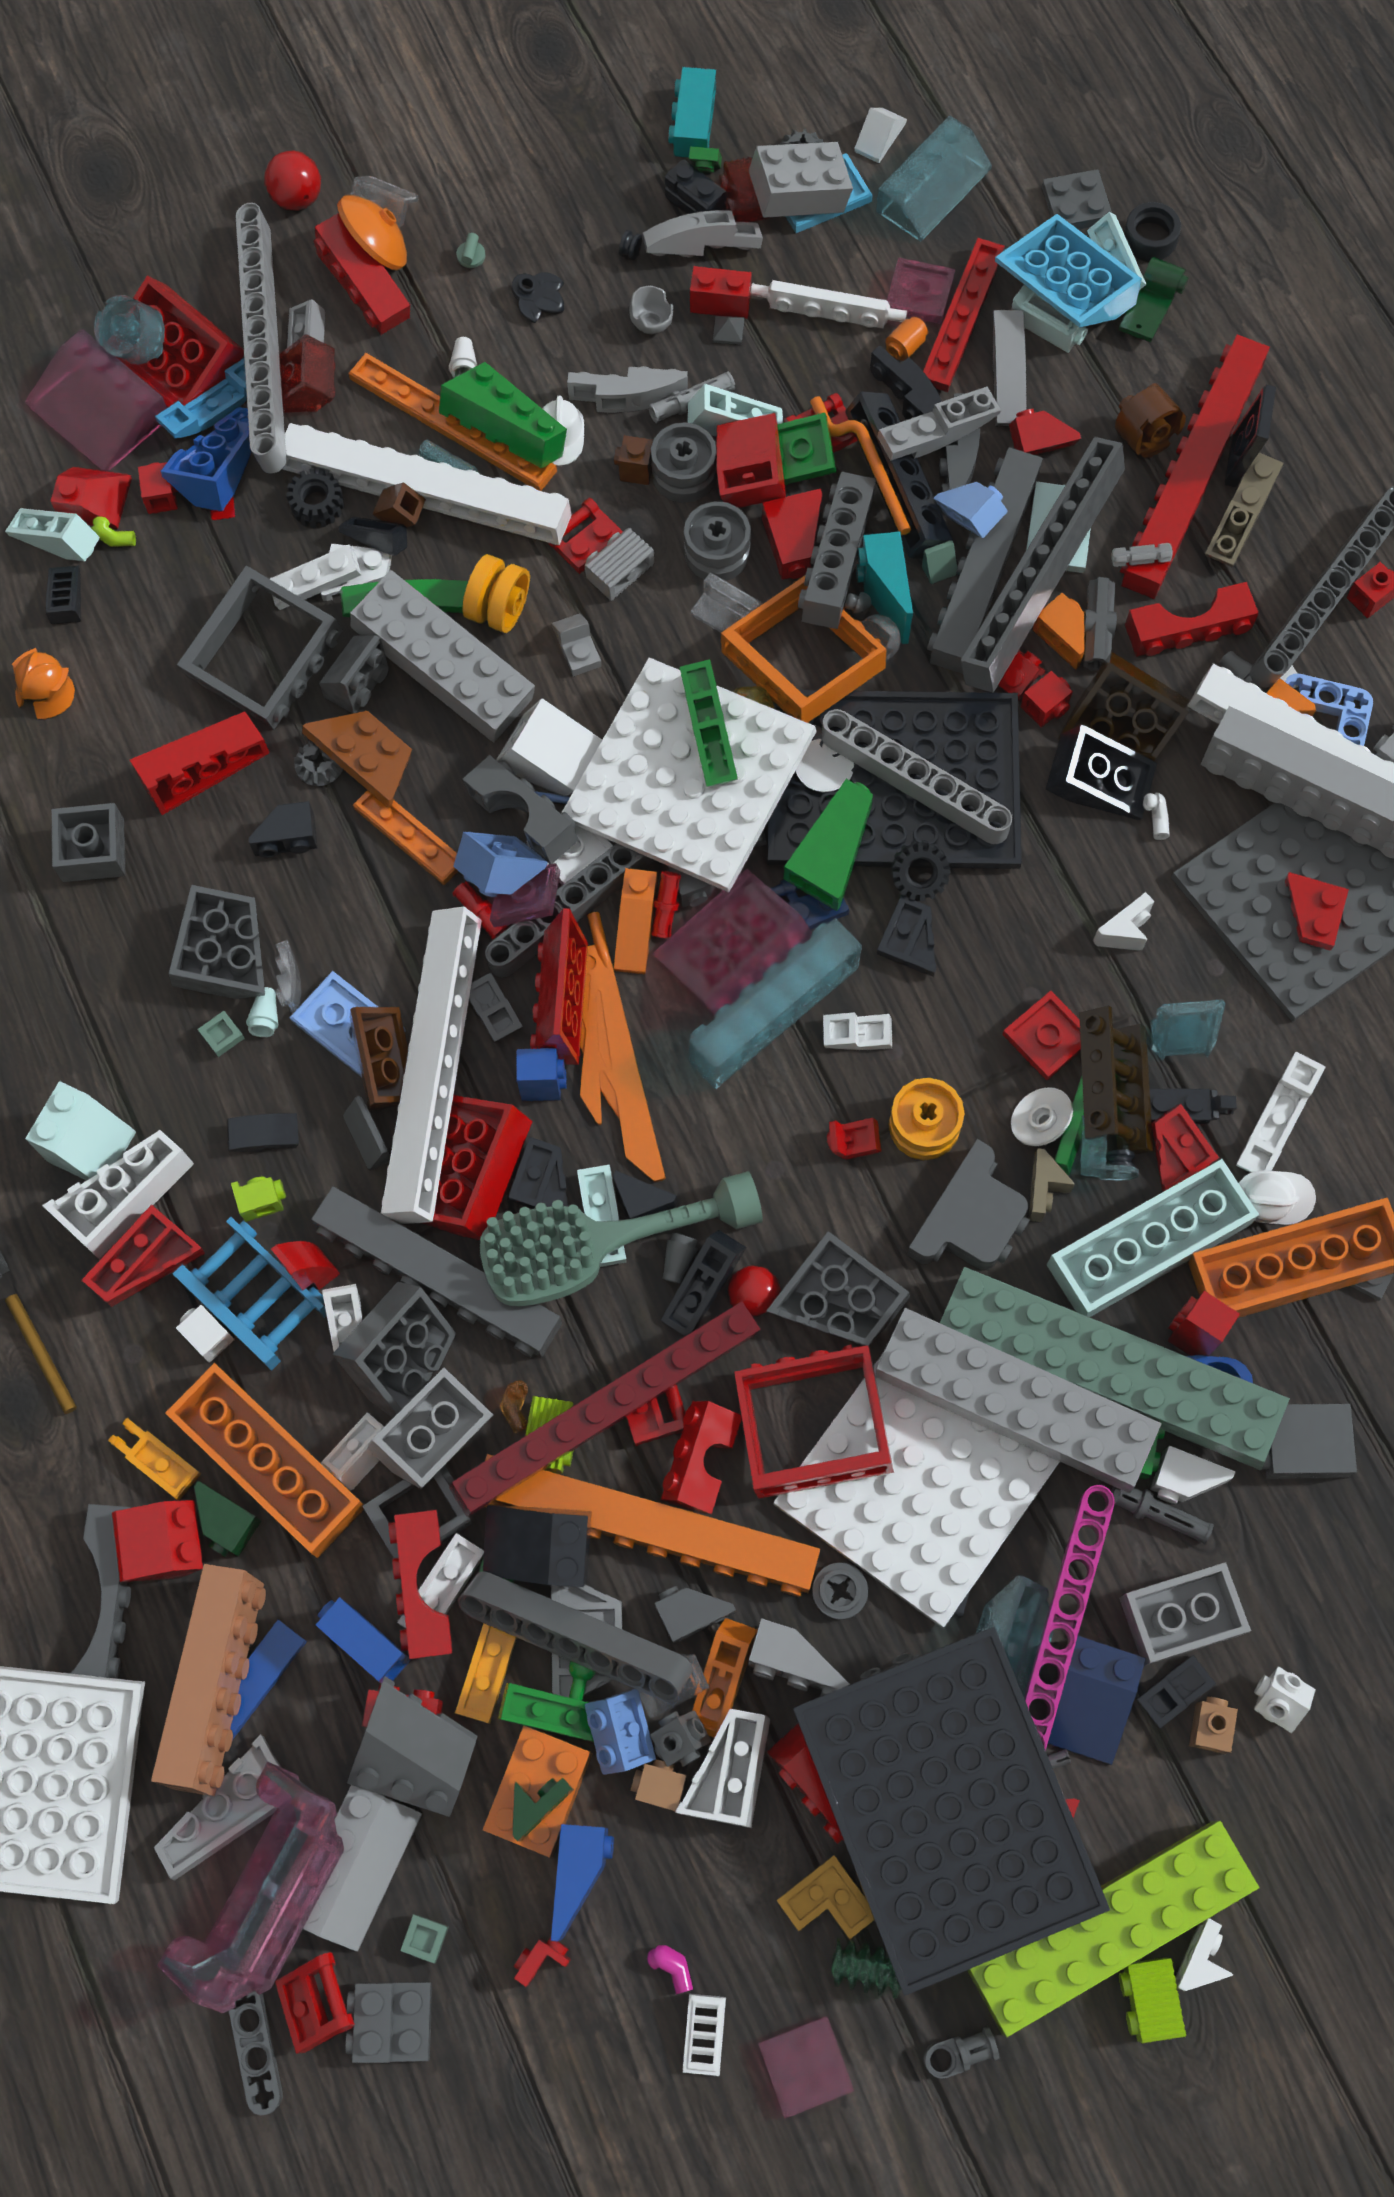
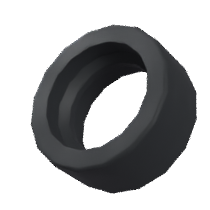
M1148 202L1135 207L1128 215L1124 231L1133 255L1146 261H1150L1152 257L1162 260L1171 255L1178 243L1181 221L1173 208L1163 203ZM1142 223H1156L1166 229L1169 237L1158 241L1147 240L1138 234L1136 227Z

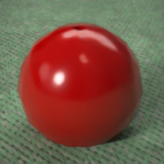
M294 150L284 151L275 155L268 163L264 175V185L271 200L286 210L299 211L308 208L317 200L321 189V175L315 162L304 153Z

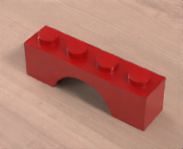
M1247 582L1218 588L1211 604V609L1200 616L1192 618L1179 617L1168 612L1160 603L1129 610L1125 627L1136 657L1145 654L1153 656L1165 649L1174 647L1182 649L1194 642L1203 640L1211 642L1223 635L1246 633L1252 629L1258 616V610Z
M437 1509L395 1514V1522L388 1523L390 1544L397 1543L399 1558H392L394 1580L401 1579L402 1593L396 1594L398 1615H405L406 1629L400 1630L401 1650L409 1652V1659L451 1654L452 1641L449 1615L437 1612L429 1607L422 1599L417 1587V1572L421 1561L429 1552L441 1546Z

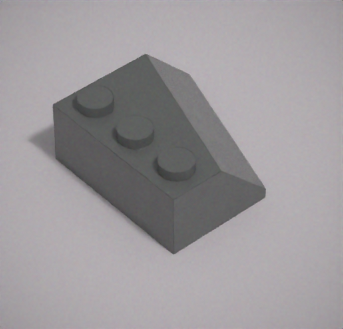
M191 885L169 970V977L173 987L233 999L265 996L254 897Z
M828 1231L766 1312L864 1346H869L892 1322L910 1298V1294L893 1279Z
M397 1282L332 1355L367 1399L391 1418H394L428 1384L433 1371L439 1370L456 1332L420 1286Z
M384 1676L347 1784L450 1817L472 1756L477 1735L445 1714L440 1713L436 1715L421 1705L422 1700L412 1693L406 1696L394 1688L395 1682Z

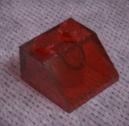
M305 334L279 354L283 413L316 412L334 399L335 348Z

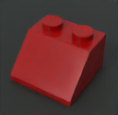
M194 1500L164 1501L112 1512L120 1582L182 1578L203 1569Z

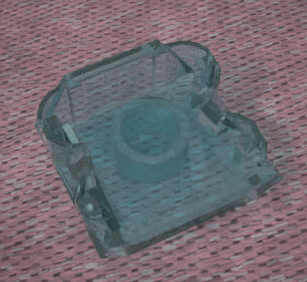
M1223 1000L1162 1004L1156 1010L1157 1018L1152 1019L1150 1022L1153 1039L1151 1050L1162 1061L1165 1056L1204 1053L1208 1057L1216 1045L1226 1003Z

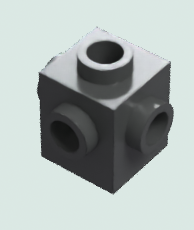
M695 1710L679 1716L677 1711L666 1716L658 1722L661 1728L650 1734L654 1741L656 1754L665 1762L667 1767L679 1761L682 1767L690 1764L701 1757L698 1750L712 1742Z

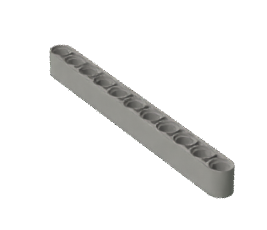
M246 203L236 212L250 448L264 472L276 473L283 469L286 464V445L271 230L260 207L255 203Z

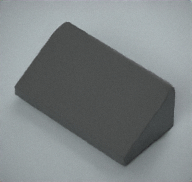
M360 1096L355 1097L344 1112L343 1117L367 1168L373 1170L390 1162V1154L363 1098Z

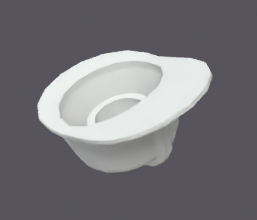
M557 396V399L547 403L543 410L567 429L563 457L552 462L557 466H563L575 461L582 453L584 445V419L582 413L572 403L563 400L562 396Z
M1267 1170L1253 1171L1244 1176L1239 1182V1185L1259 1214L1255 1220L1259 1223L1296 1224L1308 1217L1313 1211L1316 1202L1315 1189L1311 1182L1300 1174Z

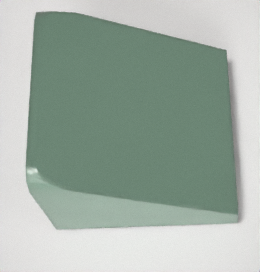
M947 541L924 551L922 568L931 584L956 575L957 561L953 541Z

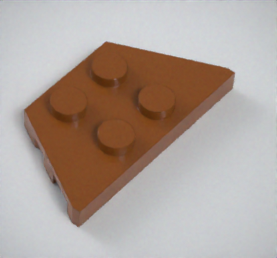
M368 711L303 725L302 734L386 807L392 806L395 793L411 757L412 749Z

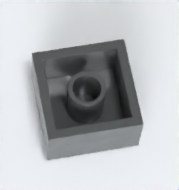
M115 803L51 809L52 867L62 882L126 876L124 818Z

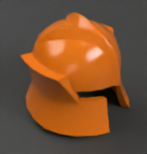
M34 648L23 653L12 663L17 685L15 694L18 707L23 705L24 699H45L34 701L33 705L37 719H47L63 713L71 706L75 688L73 681L68 676L69 668H62L59 661L53 656L37 652V649Z

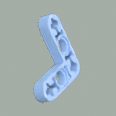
M1292 674L1286 678L1285 682L1291 687L1294 685L1299 686L1300 693L1315 704L1316 711L1339 717L1336 731L1340 732L1344 738L1357 745L1364 746L1373 706V698L1368 691L1304 674ZM1310 689H1315L1312 697L1309 698ZM1322 691L1331 692L1334 695L1335 701L1325 703L1320 699L1319 693ZM1342 696H1345V699L1343 700V706L1339 705ZM1354 700L1360 701V709L1355 708ZM1347 725L1355 726L1359 730V736H1347L1344 733L1343 727Z

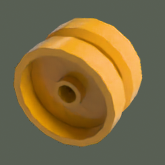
M488 554L482 556L476 564L466 587L463 599V616L479 624L488 620L489 627L503 633L511 631L526 602L530 584L529 571L515 564H510L505 568L503 560Z
M933 1078L915 1079L903 1086L894 1098L888 1124L891 1139L897 1148L907 1156L920 1160L937 1159L949 1152L958 1140L965 1115L961 1098L954 1088L944 1081Z

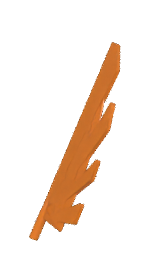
M592 912L587 915L594 945L588 946L580 1042V1048L583 1053L580 1097L596 1123L601 1125L602 1092L608 1104L620 1119L626 1159L653 1182L663 1181L665 1173L600 913Z

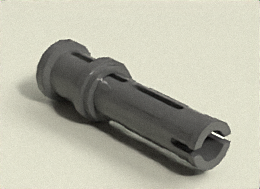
M1114 1486L1111 1488L1115 1499L1114 1505L1133 1513L1134 1518H1149L1174 1531L1194 1538L1202 1544L1207 1543L1213 1530V1524L1153 1498V1494L1148 1489L1141 1491L1134 1487L1128 1493ZM1122 1494H1125V1495H1127V1496H1129V1497H1131V1498H1134L1135 1501L1132 1502V1501H1130V1500H1128V1499L1122 1497ZM1150 1506L1156 1508L1157 1511L1150 1510ZM1167 1513L1190 1524V1527L1165 1517L1164 1514Z

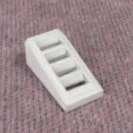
M689 1994L683 2073L720 2075L726 1997ZM695 2008L717 2009V2017L695 2015ZM694 2023L716 2025V2032L694 2030ZM693 2038L715 2040L714 2048L692 2046ZM692 2054L714 2056L713 2064L691 2062Z

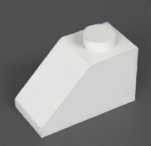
M1168 1446L1162 1453L1150 1490L1158 1492V1498L1177 1504L1178 1501H1187L1227 1483L1234 1477L1235 1471Z

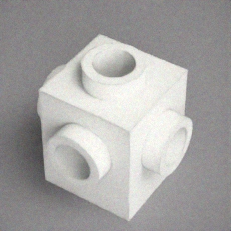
M1277 1666L1270 1677L1264 1675L1257 1684L1254 1693L1258 1695L1254 1710L1262 1714L1268 1721L1275 1722L1292 1733L1310 1710L1316 1689L1304 1683L1297 1675L1288 1673Z

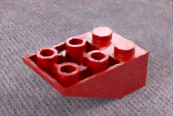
M775 413L717 425V475L720 497L723 502L741 508L786 497Z

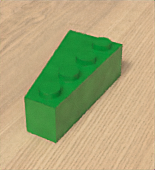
M486 362L441 385L439 413L448 418L452 415L460 419V425L469 430L475 427L486 433V439L493 443L499 442L508 445L510 452L541 469L563 457L567 429Z

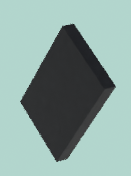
M1266 384L1233 432L1225 485L1237 486L1269 439L1276 392L1275 386Z

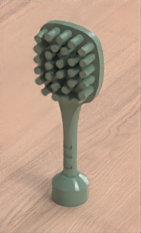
M749 1171L722 1178L713 1193V1198L633 1219L595 1221L585 1215L574 1204L565 1207L561 1200H555L552 1203V1207H546L544 1203H538L535 1209L532 1210L522 1207L519 1213L516 1214L507 1211L500 1220H497L495 1217L488 1218L487 1228L482 1233L480 1239L481 1260L488 1285L500 1302L509 1306L535 1305L568 1296L586 1287L597 1277L600 1264L607 1254L633 1241L717 1217L734 1229H740L762 1223V1210L757 1189Z

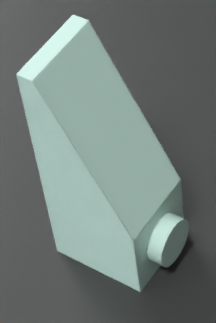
M704 384L688 402V423L701 426L713 436H717V425L771 413L776 414L777 424L783 423L782 408Z
M24 508L19 509L5 531L13 538L64 559L86 561L93 553L94 546L100 538L77 514Z

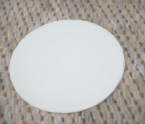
M816 739L811 741L795 770L796 774L804 785L813 790L821 792L837 790L846 778L850 780L853 774L851 770L854 767V762L842 755L832 756L837 754V752L827 747L824 743L821 747L819 744L822 739Z

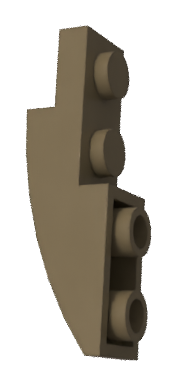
M1258 453L1245 472L1205 556L1228 566H1234L1268 499L1269 493L1282 469L1283 462Z

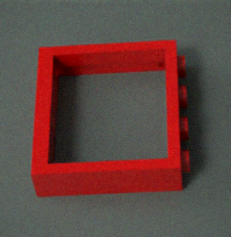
M850 1344L844 1346L841 1351L831 1353L826 1350L810 1353L809 1357L801 1359L784 1357L776 1360L775 1364L765 1366L751 1364V1368L734 1372L753 1488L758 1499L894 1473L872 1356L868 1345L852 1347ZM863 1368L879 1452L765 1473L751 1389Z

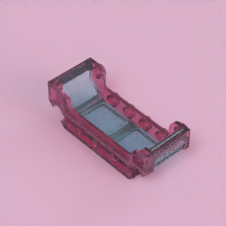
M270 1762L266 1763L257 1780L256 1793L262 1801L277 1809L206 1941L203 1942L190 1936L178 1937L168 1945L157 1965L193 2003L221 2013L235 2008L236 2000L254 1991L260 1995L272 1988L344 1852L343 1841L337 1835L334 1817L337 1816L335 1804L328 1798L316 1794L299 1781V1777L295 1773Z

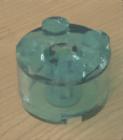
M126 295L113 296L105 302L107 305L102 312L98 311L95 317L94 333L97 342L107 353L132 364H143L153 358H158L162 354L165 327L159 311Z

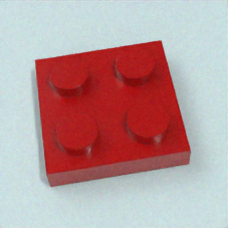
M1049 991L1004 1029L1002 1034L1046 1081L1081 1052L1080 1021L1052 991Z

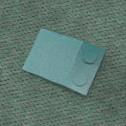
M901 532L864 535L863 546L857 549V582L863 583L864 593L870 596L871 604L902 644H908L913 610Z

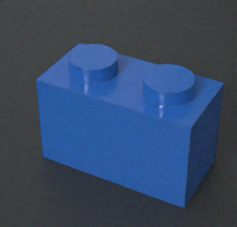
M556 1048L517 1049V1084L521 1100H561V1089H567V1075L564 1059H558Z

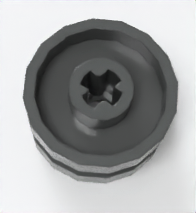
M687 422L675 423L662 429L654 438L651 446L652 478L658 492L667 499L680 503L694 502L706 496L714 487L717 477V451L714 439L701 426Z
M717 501L702 504L690 513L684 527V556L687 566L696 576L706 581L722 582L733 579L743 572L750 556L751 528L746 515L734 505Z

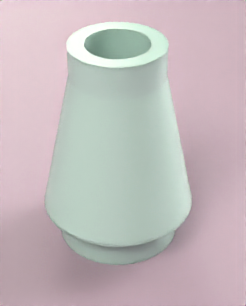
M265 987V996H257L246 1020L248 1031L254 1036L270 1037L278 1028L276 991L272 988Z

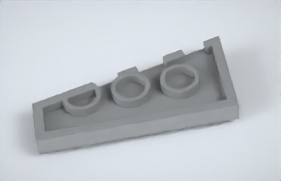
M261 1734L252 1743L253 1746L241 1759L238 1758L228 1768L229 1772L224 1776L220 1788H216L215 1797L203 1795V1799L191 1812H187L154 1847L170 1879L175 1881L298 1797L265 1737Z

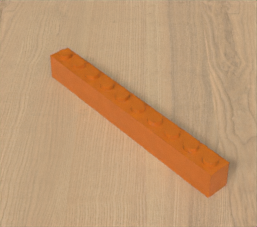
M487 1454L485 1461L493 1457V1455ZM541 1470L489 1503L493 1505L592 1511L590 1538L600 1539L602 1534L614 1538V1544L625 1548L633 1549L634 1544L647 1547L646 1553L656 1557L666 1558L667 1554L681 1557L680 1563L696 1568H700L701 1563L714 1566V1573L726 1577H733L734 1572L748 1576L747 1582L762 1587H767L768 1582L781 1586V1592L797 1597L801 1596V1592L809 1593L820 1548L545 1470Z

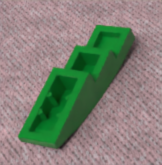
M442 579L405 580L443 612L463 613V599L468 584L467 581ZM379 582L341 587L343 617H350L352 610Z
M710 659L679 667L706 786L711 787L738 780Z

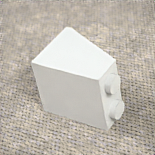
M541 698L523 714L496 760L499 763L501 761L506 762L515 775L525 778L533 784L557 795L569 796L575 790L602 739Z

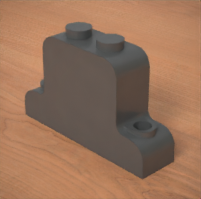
M979 1139L976 1140L911 1243L907 1252L908 1257L920 1264H929L933 1261L938 1262L943 1252L947 1250L980 1270L993 1268L997 1261L1004 1264L1013 1249L1008 1244L1014 1234L1020 1237L1030 1219L1025 1217L1028 1210V1202L1023 1195L991 1177L998 1163L994 1162L995 1153L989 1145Z

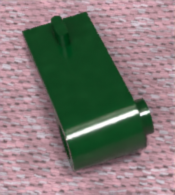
M1152 257L1143 277L1146 285L1139 290L1136 305L1127 311L1118 330L1151 343L1176 294H1182L1187 285L1189 277L1185 276L1186 269Z

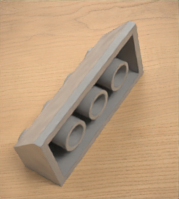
M351 1785L286 1921L321 1938L358 1951L422 1813L387 1796Z

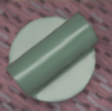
M468 233L466 242L462 243L456 252L458 262L467 268L478 267L484 262L486 256L484 247L478 243L479 236L475 233Z

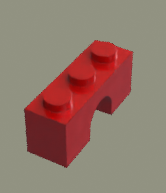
M692 1401L684 1416L685 1426L681 1438L674 1447V1460L670 1472L667 1473L663 1481L664 1491L661 1497L662 1500L694 1513L712 1514L722 1481L707 1473L704 1467V1455L710 1446L715 1448H733L742 1415L710 1401Z

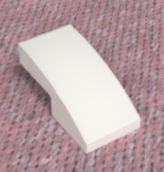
M853 1012L823 1015L825 1048L848 1050L892 1049V1018L890 1014L857 1017L856 1013Z

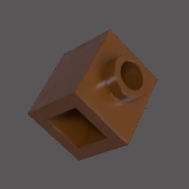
M623 436L622 446L616 447L614 465H619L620 481L649 485L652 473L651 446L653 439Z
M402 482L382 490L373 515L381 521L404 524L406 527L416 525L426 499Z

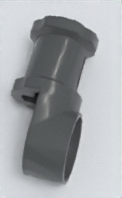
M989 2026L982 2028V2032L963 2039L957 2036L943 2042H933L924 2051L923 2064L932 2076L943 2079L968 2071L973 2064L990 2058L993 2061H997L1000 2057ZM937 2049H945L950 2055V2065L944 2071L934 2070L930 2063L931 2055Z

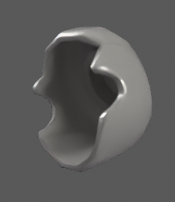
M651 285L640 287L633 293L629 306L630 319L644 333L656 334L663 332L672 322L673 304L668 303L666 292L663 289Z

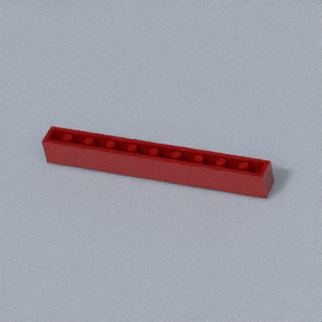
M1238 334L1232 346L1226 344L1219 360L1223 362L1221 368L1215 367L1209 384L1213 386L1210 391L1204 390L1198 407L1202 408L1200 414H1193L1187 428L1191 433L1188 438L1182 437L1176 454L1180 455L1178 461L1171 460L1165 477L1169 478L1166 485L1160 484L1154 501L1158 503L1155 509L1149 507L1143 521V525L1147 527L1144 533L1138 531L1132 546L1154 544L1155 547H1158V544L1170 543L1173 550L1172 559L1168 562H1158L1157 559L1155 563L1138 565L1126 563V566H1122L1120 573L1125 574L1122 587L1152 599L1156 598L1261 372L1270 349L1269 346Z

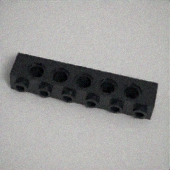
M861 391L845 410L848 420H856L864 424L868 430L911 528L908 534L901 535L908 557L923 559L926 549L947 541H953L952 536L934 500L932 491L917 458L914 459L911 453L890 461L877 437L879 429L900 423L889 395L886 393Z

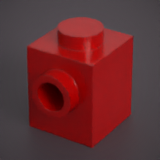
M167 462L151 463L138 467L141 497L148 514L178 509L176 492L178 491L161 475V470Z
M1379 562L1353 583L1346 598L1368 619L1394 598V571Z
M1050 671L1024 692L1020 707L1042 728L1054 717L1059 719L1069 710V702L1073 691L1064 678L1057 677Z

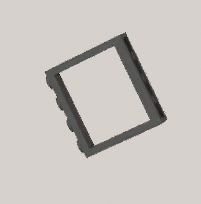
M246 565L177 666L191 680L275 730L282 718H287L289 708L295 699L303 695L307 682L313 673H317L321 669L324 657L330 648H334L338 644L336 640L343 630L336 618ZM260 589L321 624L264 707L204 671Z

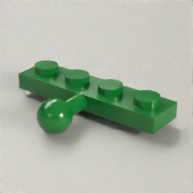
M570 1661L569 1672L573 1681L569 1697L506 1683L498 1719L594 1742L585 1710V1704L589 1702L583 1701L587 1681L591 1680L596 1672Z

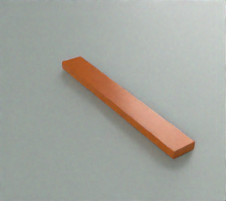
M365 353L348 373L350 380L538 491H542L557 472V465L554 463H550L541 469L510 452L508 445L499 442L493 443L486 439V433L475 427L469 430L460 425V419L452 415L447 418L440 414L439 395L368 353Z

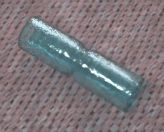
M428 439L420 446L419 456L428 461L444 462L454 468L465 471H478L475 466L455 455H451L449 451Z

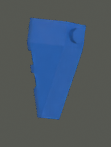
M237 407L215 423V430L205 437L199 435L193 439L194 445L188 450L180 449L175 452L161 470L162 477L194 506L223 511L235 494L252 452L250 448L247 408Z

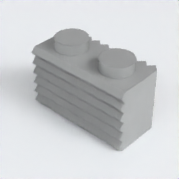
M627 528L621 534L617 532L609 539L607 546L601 552L595 551L587 558L585 563L586 579L612 601L615 597H618L619 593L627 589L628 585L635 582L641 574H644L649 567L653 566L654 550L639 535H636L631 528Z

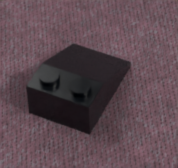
M1081 724L1060 735L1045 790L1072 803L1141 820L1145 811L1143 800L1145 795L1150 792L1157 763Z
M488 1504L483 1572H488L504 1579L545 1585L584 1587L588 1578L592 1511Z

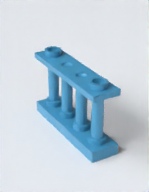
M230 1217L226 1222L235 1233L198 1270L194 1268L190 1272L182 1264L173 1275L272 1371L281 1362L274 1354L279 1349L277 1345L314 1308L324 1318L327 1316L325 1306L323 1305V1295L313 1286L309 1290H302L287 1270L254 1239L257 1235L255 1230L244 1220L238 1224ZM246 1242L258 1255L221 1292L219 1290L214 1294L205 1287L209 1282L207 1279ZM269 1264L281 1278L244 1314L240 1312L235 1316L228 1309L232 1305L230 1301ZM292 1286L304 1300L268 1336L263 1335L259 1339L251 1331L255 1327L253 1323Z

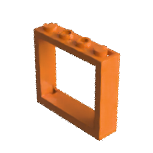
M803 576L721 632V652L789 716L808 723L886 668L887 649L881 644L880 639L874 638L865 630V627L859 620H854L843 608L838 629H830L863 659L808 698L805 697L749 644L799 609L798 601L801 590H807L808 588L804 586L805 576Z

